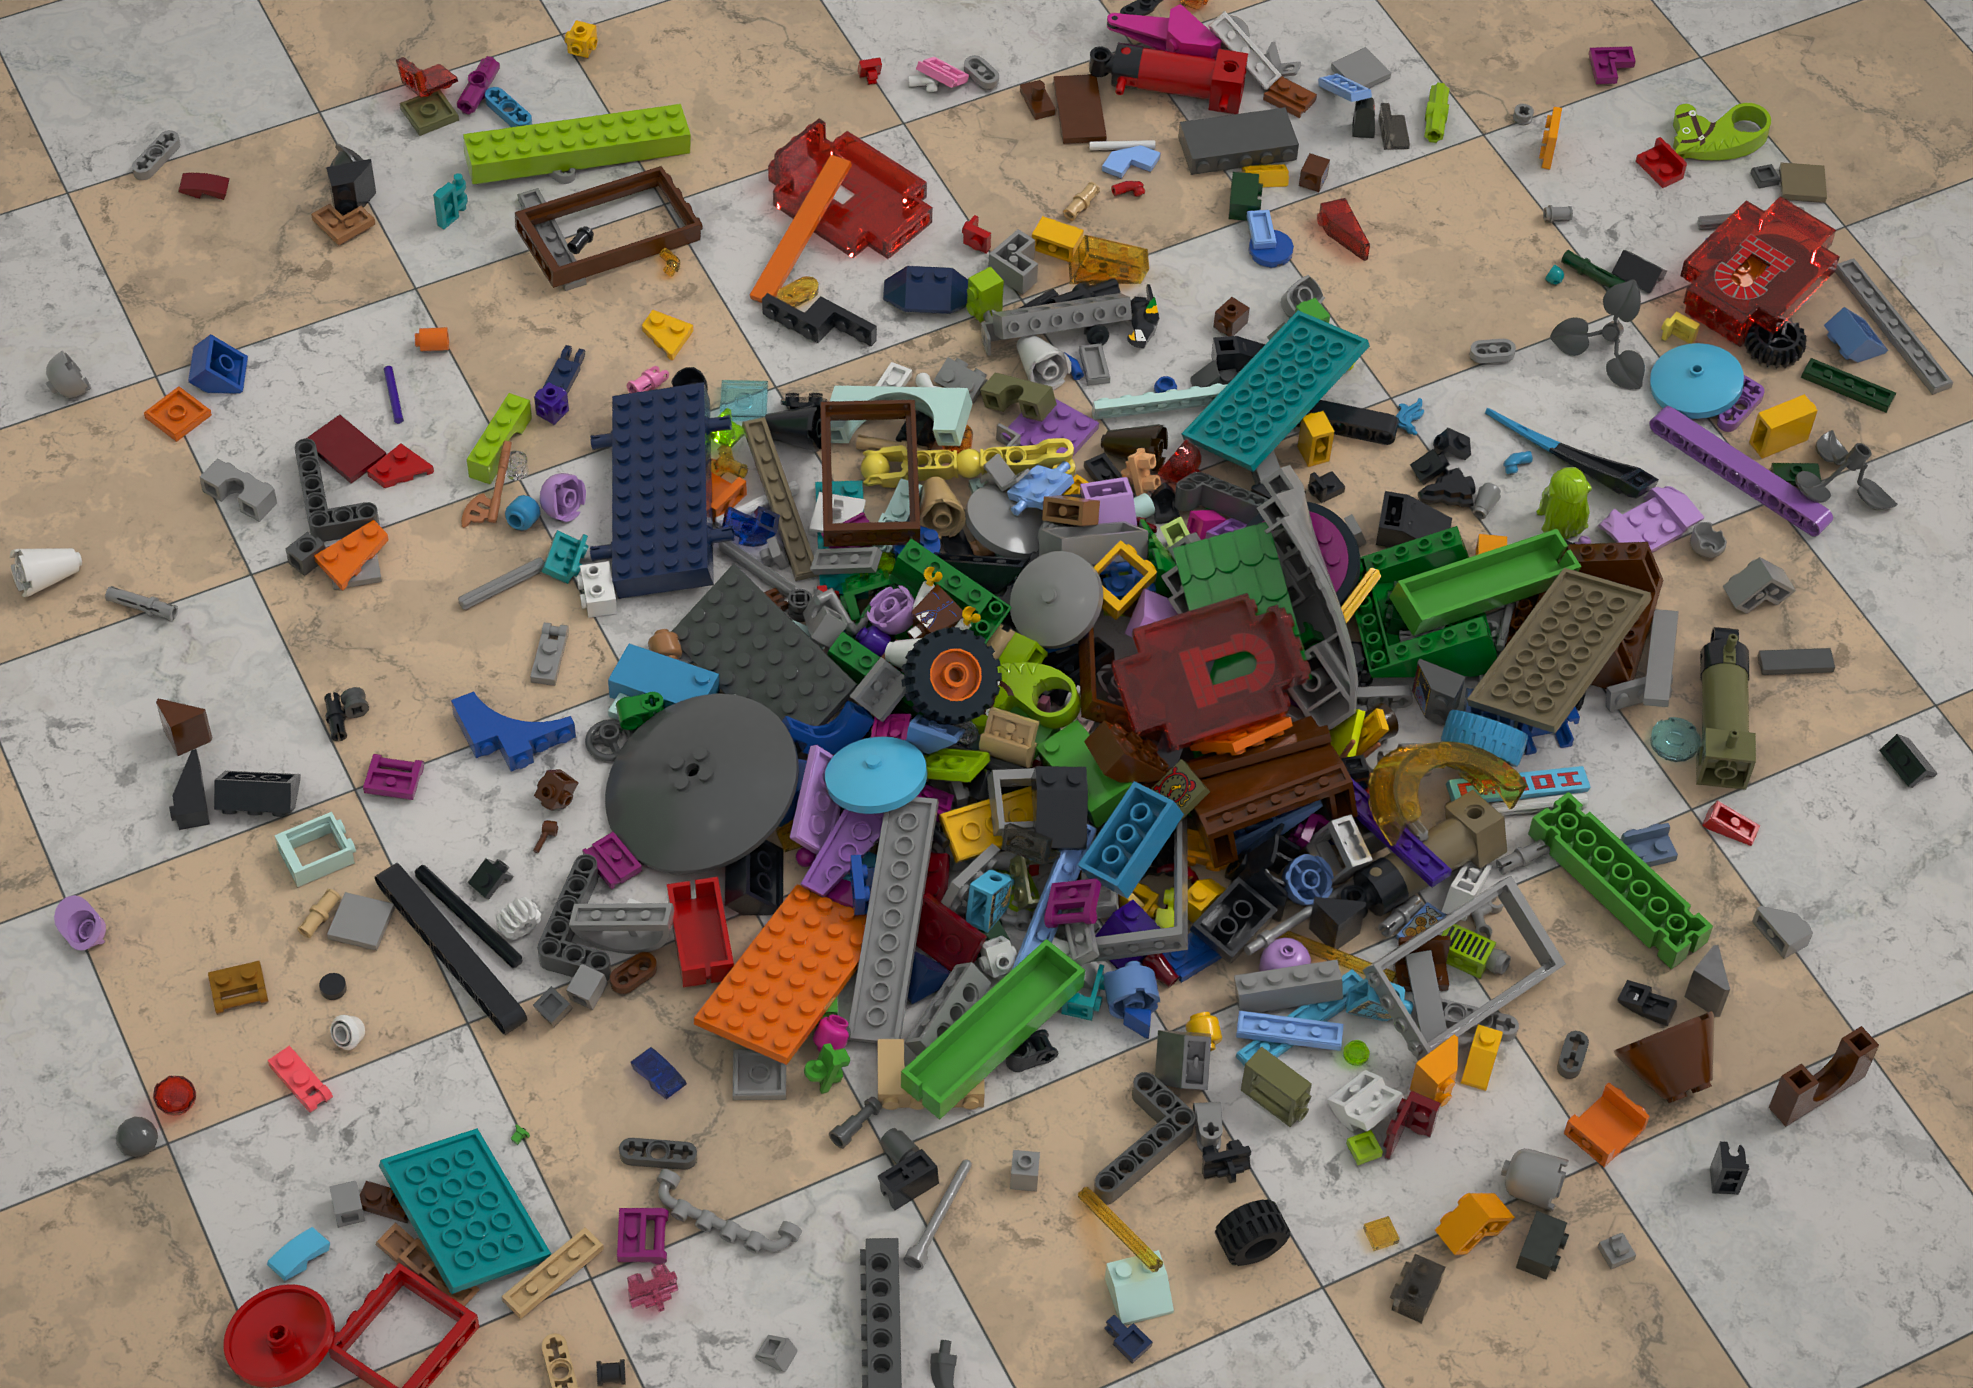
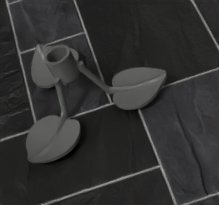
M1629 280L1611 287L1603 297L1604 309L1608 314L1614 315V321L1609 322L1599 331L1587 333L1588 323L1586 320L1578 317L1568 318L1553 329L1550 338L1562 352L1571 356L1580 355L1589 347L1588 337L1603 335L1607 341H1614V355L1616 358L1609 360L1606 364L1608 377L1620 387L1640 389L1643 386L1645 373L1643 358L1639 353L1632 350H1625L1619 355V337L1622 336L1624 327L1618 320V317L1624 322H1630L1638 315L1641 306L1639 287L1635 280Z
M1833 430L1823 434L1816 442L1815 448L1825 461L1834 462L1836 465L1841 466L1822 483L1816 475L1808 471H1801L1795 477L1797 486L1807 498L1823 503L1831 497L1830 491L1825 486L1846 467L1851 471L1860 469L1857 484L1860 487L1857 489V493L1867 505L1875 509H1888L1898 505L1875 482L1867 478L1863 479L1865 469L1868 467L1865 462L1871 456V450L1862 443H1856L1848 453L1836 438Z

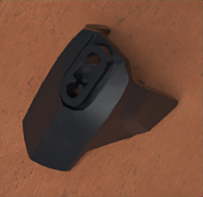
M1283 823L1278 824L1263 834L1247 849L1243 850L1238 855L1239 860L1230 863L1225 872V878L1231 880L1230 885L1239 877L1278 910L1272 919L1279 922L1282 921L1288 892L1283 889L1286 886V882L1272 876L1268 870L1279 875L1291 860L1299 857L1301 849L1300 846L1280 835L1285 825Z

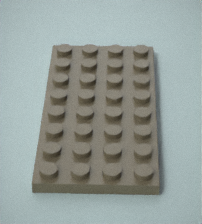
M1564 568L1467 698L1468 706L1556 733L1652 600L1651 593Z

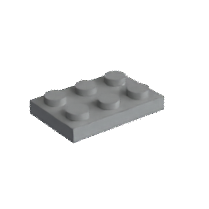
M992 843L951 882L941 903L956 913L962 906L963 900L968 902L970 884L988 870L995 868L998 863L996 857L1000 849Z

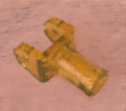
M721 445L717 449L720 457L717 460L711 458V471L716 476L722 477L725 473L729 472L743 479L748 473L747 465L734 460L731 447Z

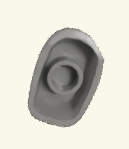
M1307 275L1295 282L1285 292L1280 303L1284 312L1292 317L1295 314L1296 306L1301 302L1316 298L1321 304L1325 297L1318 283Z

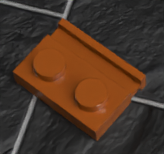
M1282 76L1272 84L1269 91L1265 92L1263 96L1264 101L1278 108L1285 107L1288 113L1298 118L1317 99V94Z

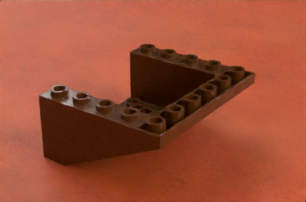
M1648 542L1568 544V547L1557 562L1558 564L1566 551L1571 549L1581 565L1578 572L1651 593L1652 600L1591 685L1607 689L1609 686L1634 680L1664 581ZM1547 591L1516 601L1505 647Z
M1311 715L1292 722L1293 726L1284 730L1283 735L1274 738L1268 737L1265 739V742L1319 726ZM1331 743L1200 778L1210 793L1190 811L1215 869L1239 860L1233 834L1234 831L1321 799L1332 820L1352 815L1353 818L1358 816L1353 781ZM1211 752L1199 756L1197 758L1186 761V763L1212 757L1217 754L1216 752Z

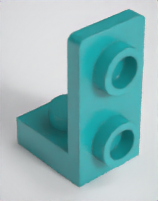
M1099 964L1091 998L1076 993L1062 1006L1061 1014L1092 1021L1094 1011L1099 1012L1102 1003V997L1099 996L1100 990H1105L1103 978L1105 965Z

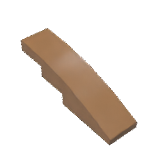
M396 1222L375 1244L397 1264H402L463 1306H466L480 1290L477 1286L451 1294L421 1240L411 1237Z

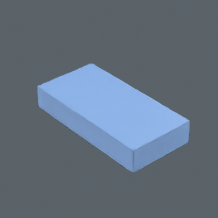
M1247 211V221L1253 248H1276L1277 242L1270 211Z

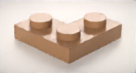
M328 204L311 214L312 220L338 246L375 225L374 217L362 206L342 216L331 204Z

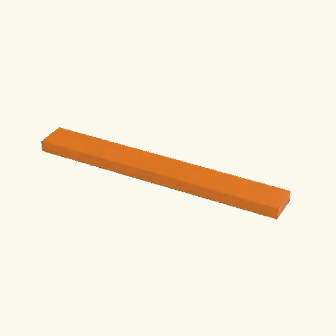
M830 155L751 291L750 298L752 300L762 303V298L767 293L774 297L778 295L852 166L851 161Z

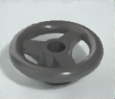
M603 720L594 724L588 730L585 745L593 757L602 761H615L620 752V748L617 745L620 734L624 731L627 739H629L633 731L621 728L619 720ZM593 744H604V746L610 747L613 754L599 752Z

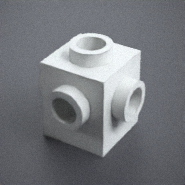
M1003 936L985 941L980 950L979 964L983 972H986L993 978L1002 979L1013 968L1017 958L1016 949L1014 946H1011L1010 940Z

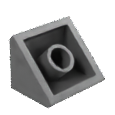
M1713 945L1693 970L1684 997L1705 1011H1712L1714 1017H1720L1730 992V987L1719 945Z

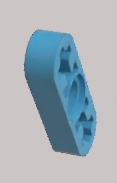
M491 87L486 90V105L509 126L532 125L531 114L503 89ZM508 107H511V108L514 109V110L511 111V112H505V111H503L505 108H508Z

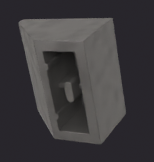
M1158 1030L1155 1077L1166 1086L1208 1090L1211 1034Z

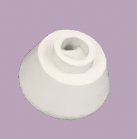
M339 1015L334 1018L331 1025L330 1033L332 1040L344 1050L354 1049L364 1038L365 1026L358 1017Z

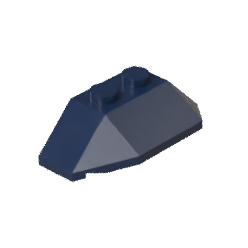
M906 266L884 280L883 300L890 302L893 306L904 312L951 314L966 307L968 279L953 268Z

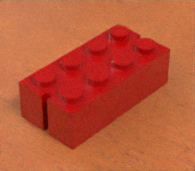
M718 877L695 880L696 898L691 899L690 881L667 884L668 903H672L674 906L672 927L683 988L706 984L707 979H711V983L722 982L734 966Z

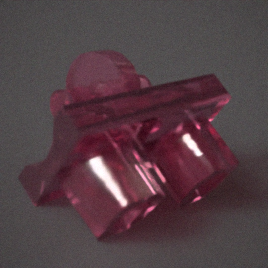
M664 1263L651 1269L653 1279L644 1282L641 1274L638 1273L627 1278L628 1297L632 1308L644 1304L646 1309L656 1306L658 1312L665 1310L663 1302L672 1299L670 1293L678 1291L675 1272H670Z

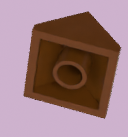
M157 699L156 704L163 731L177 756L211 742L212 734L205 709Z

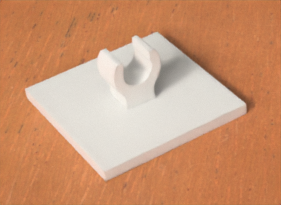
M819 492L809 531L823 533L822 492ZM832 494L833 523H843L862 513L866 500Z

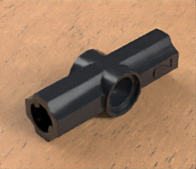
M1115 278L1092 285L1088 282H1081L1071 292L1052 297L1050 303L1117 294L1121 291Z

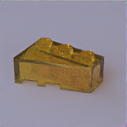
M1084 235L1069 262L1070 284H1079L1081 282L1095 284L1111 278H1115L1118 284H1141L1149 271L1148 249Z

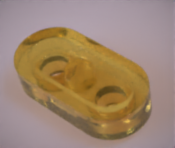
M810 276L801 277L780 288L777 292V298L793 307H797L817 296L819 292L818 281Z

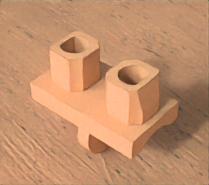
M1138 448L1136 453L1128 456V461L1125 462L1127 468L1121 471L1122 478L1127 477L1131 485L1134 484L1136 496L1156 490L1161 485L1160 476L1150 475L1149 470L1156 466L1155 454L1146 453L1145 448Z

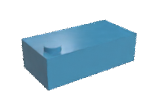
M630 643L608 679L610 698L616 699L619 693L633 697L648 692H657L663 697L664 704L662 707L664 709L692 697L719 694L720 692L718 673Z
M1134 781L1079 862L1078 867L1089 879L1097 878L1102 886L1128 899L1184 816L1183 812L1173 800Z

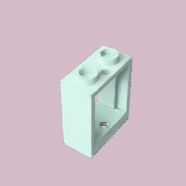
M332 812L274 835L278 851L297 887L355 863L353 853L356 852L354 843L351 838L346 839L344 836L346 830L341 819L336 820ZM332 833L341 851L302 866L294 848Z

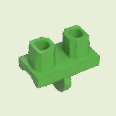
M831 1043L824 1044L817 1060H811L806 1063L804 1074L809 1081L820 1083L821 1094L828 1093L833 1083L841 1082L843 1078L841 1068L849 1065L850 1057L845 1048L834 1050Z

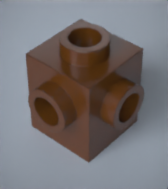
M561 769L547 770L545 775L539 780L534 796L541 801V805L546 809L566 808L572 802L573 793L579 782Z

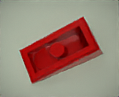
M1718 800L1709 808L1702 824L1703 827L1710 831L1750 846L1753 845L1760 825Z

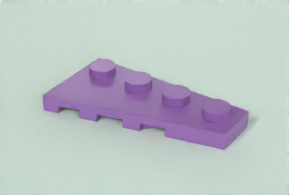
M844 809L802 880L801 886L821 897H825L850 872L851 855H861L862 859L879 842L884 813L863 814Z

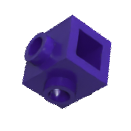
M550 382L536 392L534 396L536 415L555 425L569 411L567 392Z

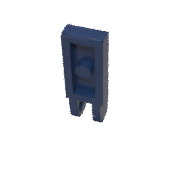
M565 345L561 352V357L556 361L544 386L550 382L556 387L563 388L568 395L581 370L580 366L585 357V350L579 348L573 362L569 361L572 346Z

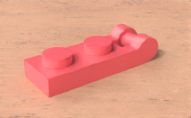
M290 1045L267 1060L270 1068L310 1113L317 1109V1105L322 1101L327 1102L333 1098L328 1087L323 1085ZM314 1091L317 1092V1093H315V1094L312 1095V1096L309 1095V1094H311V1093L314 1092Z

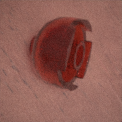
M1186 438L1157 474L1170 484L1176 485L1178 481L1194 472H1201L1198 469L1202 463L1199 449Z

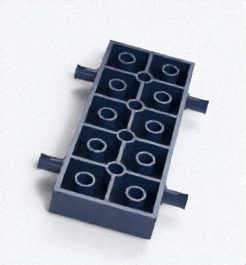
M704 382L612 396L611 433L590 436L593 450L612 447L611 544L590 546V556L592 562L612 558V582L619 599L714 585V543L735 541L733 526L713 529L711 508V434L717 431L732 430L730 415L710 418V398Z

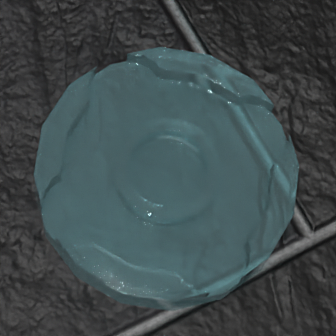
M1677 717L1658 721L1653 727L1650 737L1653 750L1660 757L1673 762H1682L1693 758L1698 752L1701 740L1700 734L1698 735L1696 727L1692 723Z

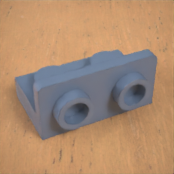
M1669 823L1653 824L1639 830L1631 829L1621 836L1620 840L1649 867L1676 861L1678 857L1668 835L1671 828Z

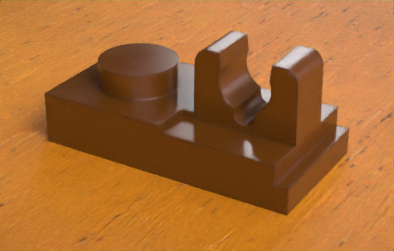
M366 1181L360 1193L363 1211L408 1224L409 1219L392 1189Z

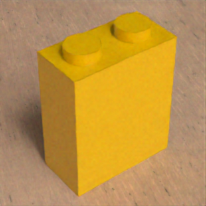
M1804 394L1759 412L1749 441L1750 445L1763 459L1807 441L1818 411L1815 404Z

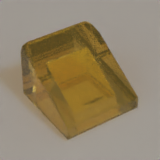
M794 819L776 830L784 852L803 847L790 839Z

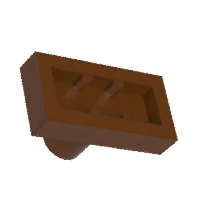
M1037 80L1020 84V92L1035 120L1056 114V108L1045 90V83L1043 81Z

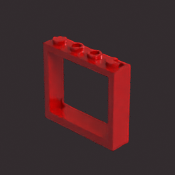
M400 1263L390 1274L386 1273L379 1287L368 1293L364 1304L359 1310L353 1311L349 1315L346 1325L339 1332H335L329 1349V1355L332 1360L374 1388H398L346 1351L404 1286L457 1321L454 1327L402 1387L429 1388L480 1327L478 1316Z

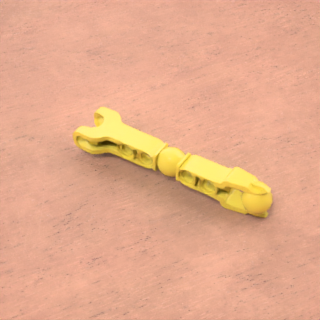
M1053 438L1043 440L1036 445L980 449V453L975 449H965L957 454V450H954V452L950 450L917 451L918 466L926 464L925 467H918V481H926L931 477H941L944 480H948L953 477L959 478V475L969 479L977 477L980 473L983 475L987 473L984 465L996 454H1000L1015 475L1027 468L1031 470L1036 465L1054 469L1063 461H1067L1071 468L1065 473L1073 477L1076 470L1072 459L1074 447L1068 439ZM905 446L883 447L879 451L866 450L863 452L865 458L862 460L860 467L861 474L865 478L863 485H881L887 488H897L901 478L908 480V458ZM1061 447L1068 449L1065 453H1056ZM1014 460H1020L1018 463H1013ZM889 461L903 462L901 464L902 471L889 473ZM944 463L950 464L948 466H942V464Z

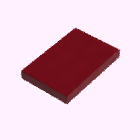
M340 414L307 437L315 442L318 456L350 483H353L367 473L368 469L387 455L383 449Z
M929 893L924 894L916 946L950 972H952L957 964L970 962L974 964L987 936Z

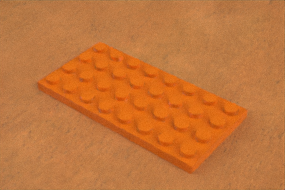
M797 884L696 1014L694 1025L787 1065L858 969L867 915H854L853 908L836 903L828 897H821Z

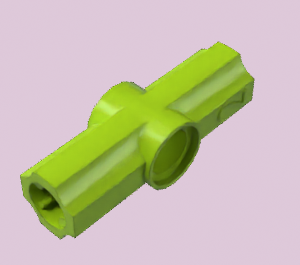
M1437 82V84L1431 86L1429 101L1427 102L1424 137L1433 143L1443 140L1445 124L1447 123L1450 88L1445 83Z

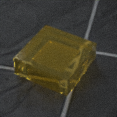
M1389 1216L1364 1224L1363 1229L1373 1251L1399 1243L1400 1238Z

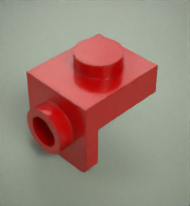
M974 215L970 221H966L963 225V244L987 254L991 249V232L979 228V217Z

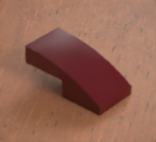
M183 173L178 192L200 199L202 194L224 200L230 178L208 173Z

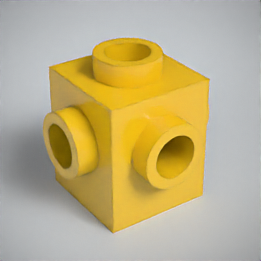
M578 20L575 21L571 30L567 31L565 35V43L567 44L569 54L585 58L589 57L592 50L596 49L598 43L596 25Z

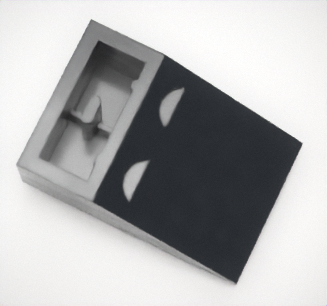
M1385 491L1376 545L1393 547L1451 528L1452 518L1410 495Z

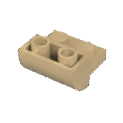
M992 707L989 709L985 731L980 736L979 750L990 753L991 757L1031 768L1037 746L1035 739L1039 721Z

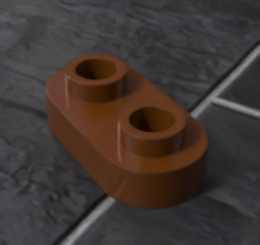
M640 952L615 968L610 974V985L613 991L619 994H627L652 978L657 972L656 958L648 952ZM642 967H647L648 969H647V970H641L640 968H642ZM622 981L627 982L626 984H619Z

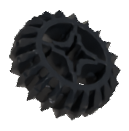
M1765 313L1763 317L1757 316L1755 321H1751L1745 332L1744 346L1747 349L1746 353L1751 354V359H1758V364L1766 363L1767 367L1774 365L1776 369L1780 365L1786 368L1789 364L1794 365L1796 361L1802 358L1806 349L1807 336L1804 335V329L1800 328L1799 323H1793L1792 318L1786 319L1784 314L1778 317L1775 313L1770 317Z

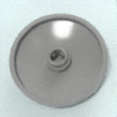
M997 484L977 489L970 496L965 507V522L972 535L983 546L996 554L1007 558H1024L1029 560L1031 554L1039 549L1037 536L1039 528L1044 522L1042 520L1043 510L1028 507L1017 516L1012 513L1011 508L1018 502L1010 500L1007 494L1011 487L1001 491Z
M1054 551L1037 557L1019 574L1011 592L1010 606L1012 608L1010 613L1016 629L1021 635L1036 641L1043 648L1058 649L1076 643L1092 629L1100 615L1103 604L1101 579L1095 568L1088 561L1074 553Z

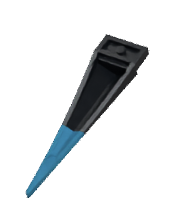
M1487 408L1485 414L1571 466L1578 468L1584 474L1619 495L1623 492L1626 496L1637 499L1652 488H1655L1659 479L1639 467L1619 463L1576 449L1539 434L1490 408Z

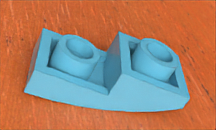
M311 1227L277 1251L268 1260L267 1265L286 1281L305 1271L308 1261L329 1251L330 1242L316 1229Z

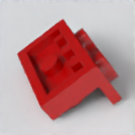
M1661 137L1656 139L1653 148L1638 154L1636 157V162L1662 188L1684 178L1687 163Z

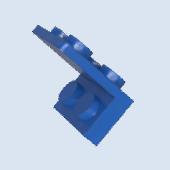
M851 855L850 880L854 915H867L875 867L867 868V864L862 865L861 855Z

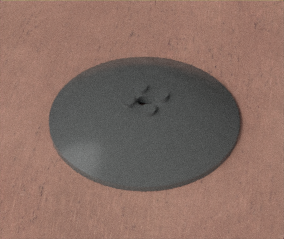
M701 695L680 701L663 709L648 719L631 735L621 748L610 770L605 793V807L612 832L616 834L638 862L661 872L685 875L713 871L738 861L759 847L774 832L792 803L799 774L798 755L793 738L784 723L770 709L752 699L738 695ZM699 768L695 776H689L691 770Z

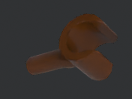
M546 820L543 822L542 834L533 849L535 853L540 852L548 835L557 836L559 827L556 821Z

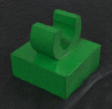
M1303 622L1305 632L1301 634L1300 629L1299 632L1304 651H1306L1315 644L1324 641L1325 638L1322 632L1314 630L1311 623Z

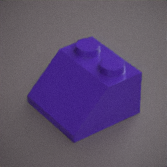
M1131 900L1113 912L1095 937L1161 928L1134 900ZM1147 955L1109 961L1119 969L1125 967V964L1130 961H1138L1141 965Z

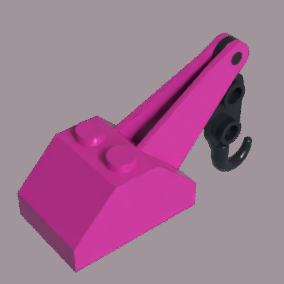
M1136 0L1124 6L1120 13H1111L1107 16V28L1109 30L1125 35L1157 50L1216 59L1218 49H1221L1222 41L1181 4L1170 10L1169 18L1146 16L1152 13L1163 0Z

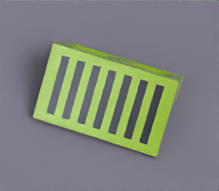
M1457 924L1450 926L1441 935L1450 936L1451 938L1446 964L1481 979L1485 972L1487 960L1496 942Z

